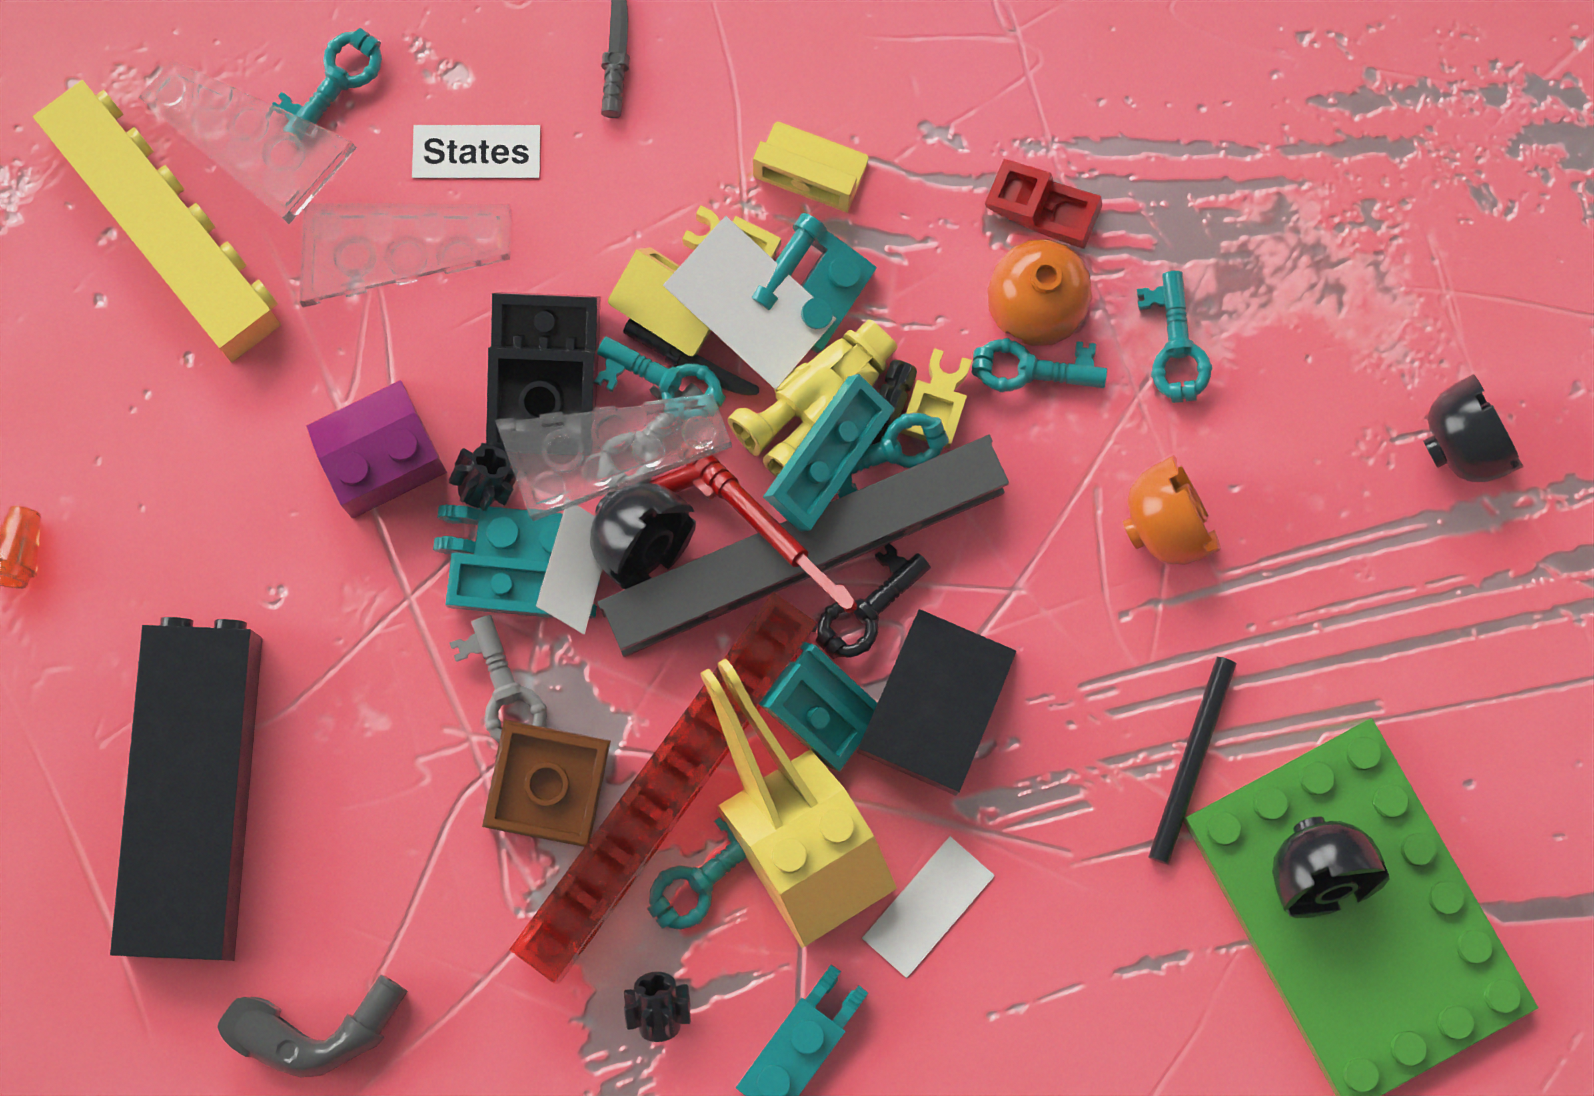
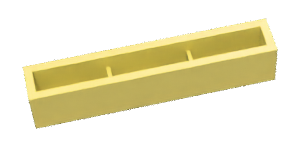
M82 79L32 117L231 363L281 326L271 311L278 305L277 301L259 279L251 285L240 273L247 265L228 241L221 246L216 244L208 234L216 227L197 203L189 208L185 206L177 196L185 190L166 165L156 170L147 157L154 153V151L137 129L133 127L128 132H125L116 120L124 114L103 89L95 95Z

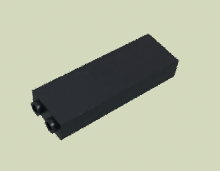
M161 617L160 625H142L110 956L235 961L262 650V637L253 630L247 629V622L216 619L214 620V628L193 627L194 620L188 618Z

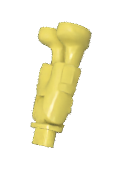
M868 319L856 332L848 330L843 338L829 345L808 364L803 363L794 368L775 390L777 402L758 414L748 408L736 409L728 418V424L742 445L752 455L758 456L794 416L802 419V423L788 438L775 445L763 457L764 466L777 477L847 377L860 374L873 386L878 376L887 368L885 361L898 349V346L877 323Z

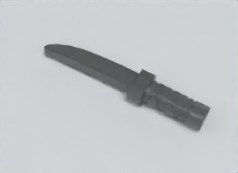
M611 0L608 52L602 54L601 67L605 70V83L603 84L604 95L602 96L601 115L607 118L621 117L623 81L625 72L629 70L630 56L627 54L628 8L626 0Z

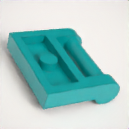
M801 213L793 225L795 233L775 261L778 265L767 288L758 285L752 298L770 310L778 300L773 292L788 275L791 276L810 246L812 245L821 251V256L801 284L814 297L808 300L801 310L802 319L808 327L822 329L831 322L833 316L836 318L833 324L811 348L815 353H819L824 349L877 267L830 233L818 219L809 214Z

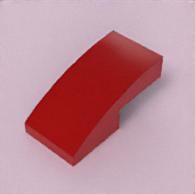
M1003 159L985 201V206L993 212L1030 230L1085 249L1103 202L1100 195L1053 182L1051 172Z

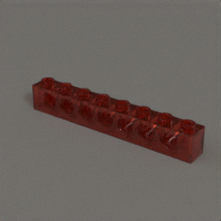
M774 591L724 657L736 671L758 712L762 708L759 704L788 664L797 660L803 652L800 648L805 642L809 643L817 630V622ZM717 667L713 674L723 688L743 731H745L750 722L728 689ZM705 684L509 950L552 983L560 984L730 752Z

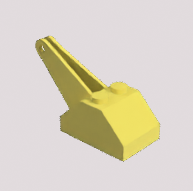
M723 659L717 663L722 677L778 769L763 778L738 717L723 688L710 669L700 673L711 696L744 789L718 805L717 810L740 844L747 860L801 948H804L895 891L897 887L875 836L845 788L811 749L790 761L753 705L736 671L727 659Z

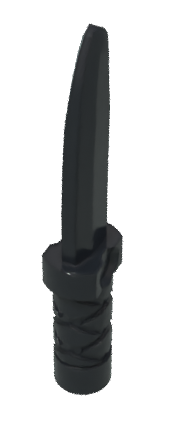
M631 318L627 321L623 333L639 343L642 342L643 345L651 350L654 349L655 352L663 357L666 356L665 362L676 368L687 363L705 365L720 380L722 389L747 396L759 393L757 385L732 374L698 354L688 356Z

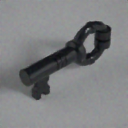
M890 543L885 545L884 548L887 553L883 555L879 551L875 554V559L882 566H888L892 575L888 578V581H884L883 585H880L879 589L874 590L867 598L855 600L857 609L853 613L858 621L865 624L863 637H860L852 645H848L840 636L838 637V634L830 625L833 620L839 617V614L846 611L835 602L832 605H828L821 614L817 624L818 636L815 642L823 650L825 649V652L832 659L837 657L851 658L868 652L878 635L879 614L891 602L893 603L895 598L903 594L931 569V566L921 554L916 553L909 560H906L904 557L897 556V549Z

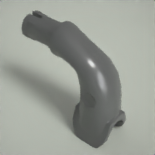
M380 974L353 1015L347 1013L342 1024L326 1040H317L306 1036L280 1017L281 1008L268 1000L258 997L237 998L223 1014L217 1028L223 1040L232 1049L245 1057H252L270 1068L300 1078L322 1076L377 1047L384 1039V1036L381 1034L382 1030L408 991L392 979Z

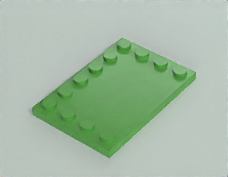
M1372 718L1184 818V824L1335 1096H1382L1539 1008ZM1323 817L1326 822L1342 821L1352 824L1369 835L1381 852L1390 878L1381 890L1359 903L1354 893L1338 900L1341 910L1331 914L1312 918H1293L1289 916L1287 910L1284 911L1272 873L1273 862L1283 842L1294 834L1293 828L1296 824L1308 818Z

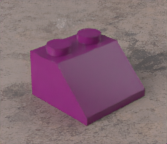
M401 380L306 425L318 460L340 505L352 519L447 473Z

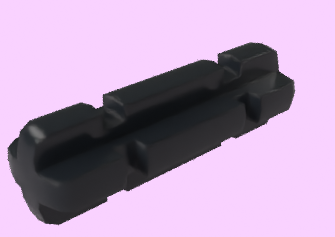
M897 359L890 363L884 380L887 384H882L879 394L895 410L870 445L879 443L889 425L899 418L908 396L906 391L911 390L917 374V368L910 363Z

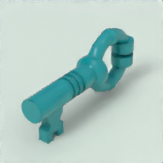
M362 28L356 31L344 32L327 43L323 57L325 79L318 86L317 91L313 93V96L309 98V101L304 106L294 104L288 95L281 92L278 97L282 102L279 105L276 102L271 104L272 110L281 116L285 114L291 122L284 132L295 142L301 144L323 116V112L327 111V107H330V103L337 98L342 90L347 91L349 88L362 87L378 76L382 62L381 42L372 35L370 36ZM347 44H350L370 58L368 66L363 69L361 74L356 76H350L346 70L336 66V55Z
M1168 271L1162 274L1163 286H1159L1153 291L1149 288L1137 289L1138 298L1144 297V301H1138L1139 310L1151 309L1153 305L1165 307V312H1167L1168 342L1165 343L1164 348L1155 357L1152 364L1151 377L1159 392L1171 398L1172 403H1181L1183 399H1186V402L1197 401V395L1208 386L1213 365L1206 352L1189 339L1183 272ZM1187 356L1194 358L1198 364L1197 371L1199 372L1196 381H1184V386H1182L1181 382L1169 384L1165 377V366L1170 358L1181 359Z
M607 336L604 337L599 345L597 355L607 360L605 363L606 369L599 372L595 379V384L601 386L604 381L607 382L606 389L610 392H613L618 383L616 378L625 369L634 372L633 374L639 375V377L645 378L648 382L658 386L663 404L675 419L686 422H698L708 417L714 419L719 411V407L722 406L726 399V396L722 393L720 380L705 365L687 363L668 369L655 361L652 362L651 359H646L640 353ZM687 376H696L697 379L704 380L708 385L703 395L704 399L700 400L695 410L679 405L674 395L681 386L682 378Z
M1009 338L990 341L973 351L972 374L978 377L986 386L1002 393L1018 390L1033 380H1052L1053 382L1059 381V383L1065 382L1066 384L1104 388L1107 377V368L1094 367L1093 358L1095 356L1096 343H1089L1088 348H1084L1083 342L1077 341L1075 345V356L1077 357L1075 364L1053 363V361L1037 359L1023 345ZM994 353H1012L1020 360L1017 368L1018 376L1007 379L1006 377L998 378L992 375Z
M905 413L895 419L889 425L881 441L867 448L838 490L839 498L858 490L856 484L852 483V474L857 473L859 470L861 472L865 468L869 469L870 466L874 467L885 462L897 464L904 468H911L939 456L943 447L949 442L942 420L939 417H930L924 413ZM915 425L921 426L929 449L924 453H917L916 456L903 454L902 446L897 439L899 433L903 429H909Z
M720 817L713 822L720 831L724 830L727 833L730 844L725 847L726 849H722L721 853H717L715 858H711L700 868L681 865L670 867L665 871H661L654 880L650 889V906H648L647 910L653 918L657 917L656 922L662 929L669 927L681 930L700 924L710 909L713 885L725 876L726 872H730L731 868L736 867L737 863H741L746 858L743 849L727 823L723 822ZM678 879L688 880L692 890L699 895L695 909H691L687 915L679 916L673 906L669 909L667 908L670 903L663 895L665 888Z

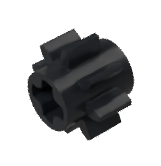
M481 443V446L473 453L463 448L454 464V470L449 478V484L458 486L459 501L475 508L481 507L482 511H487L488 507L495 500L505 506L514 490L513 485L519 475V470L511 468L508 453L495 446L486 445V443Z
M650 972L644 974L636 980L634 990L624 991L626 1028L631 1030L639 1027L641 1036L648 1041L664 1042L670 1040L679 1033L680 1024L691 1023L689 987L687 984L676 986L675 979L668 973Z

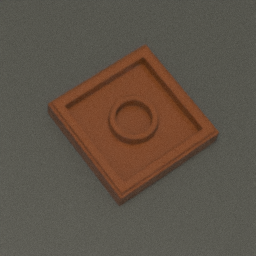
M504 719L482 827L589 848L611 740Z

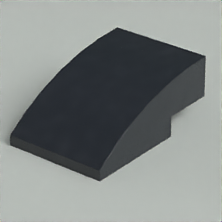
M518 292L492 293L491 346L488 347L486 445L495 446L504 452L506 451L508 454L592 457L597 397L595 379L598 376L599 355H597L600 338L601 296Z
M919 609L857 753L956 796L961 790L986 730L1016 650Z

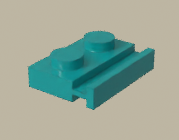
M805 642L800 648L803 652L795 662L790 661L759 705L809 750L811 749L825 765L840 772L861 743L878 703L816 645Z

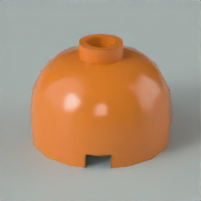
M1049 239L1028 240L1011 248L995 266L987 290L989 311L997 326L1004 333L1007 334L1008 331L1014 337L1022 339L1021 343L1030 346L1053 345L1070 337L1085 319L1092 299L1090 273L1082 258L1067 245Z
M1174 455L1153 465L1138 477L1130 488L1127 499L1131 517L1123 521L1126 533L1136 549L1146 546L1156 559L1167 564L1179 565L1201 560L1221 550L1216 531L1213 530L1208 533L1204 525L1207 522L1206 517L1209 515L1183 466L1178 467L1177 458Z

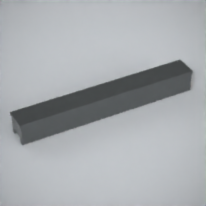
M989 434L830 502L809 531L800 532L788 520L780 524L808 551V559L821 572H824L999 497L1005 493L1003 487L1009 485V481L992 447L993 440ZM757 533L597 601L603 617H607L623 657H626L806 580L810 576L800 566L793 567Z

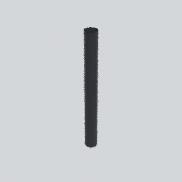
M1219 656L1215 659L1148 858L1156 862L1169 865L1237 665L1236 662Z

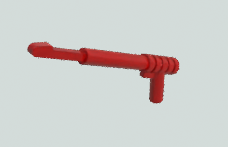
M687 440L678 451V457L686 464V467L649 482L665 486L675 493L696 486L709 500L713 499L716 495L721 499H725L793 567L800 566L847 613H852L857 609V603L845 586L842 584L836 586L808 559V551L739 484L738 479L698 440Z

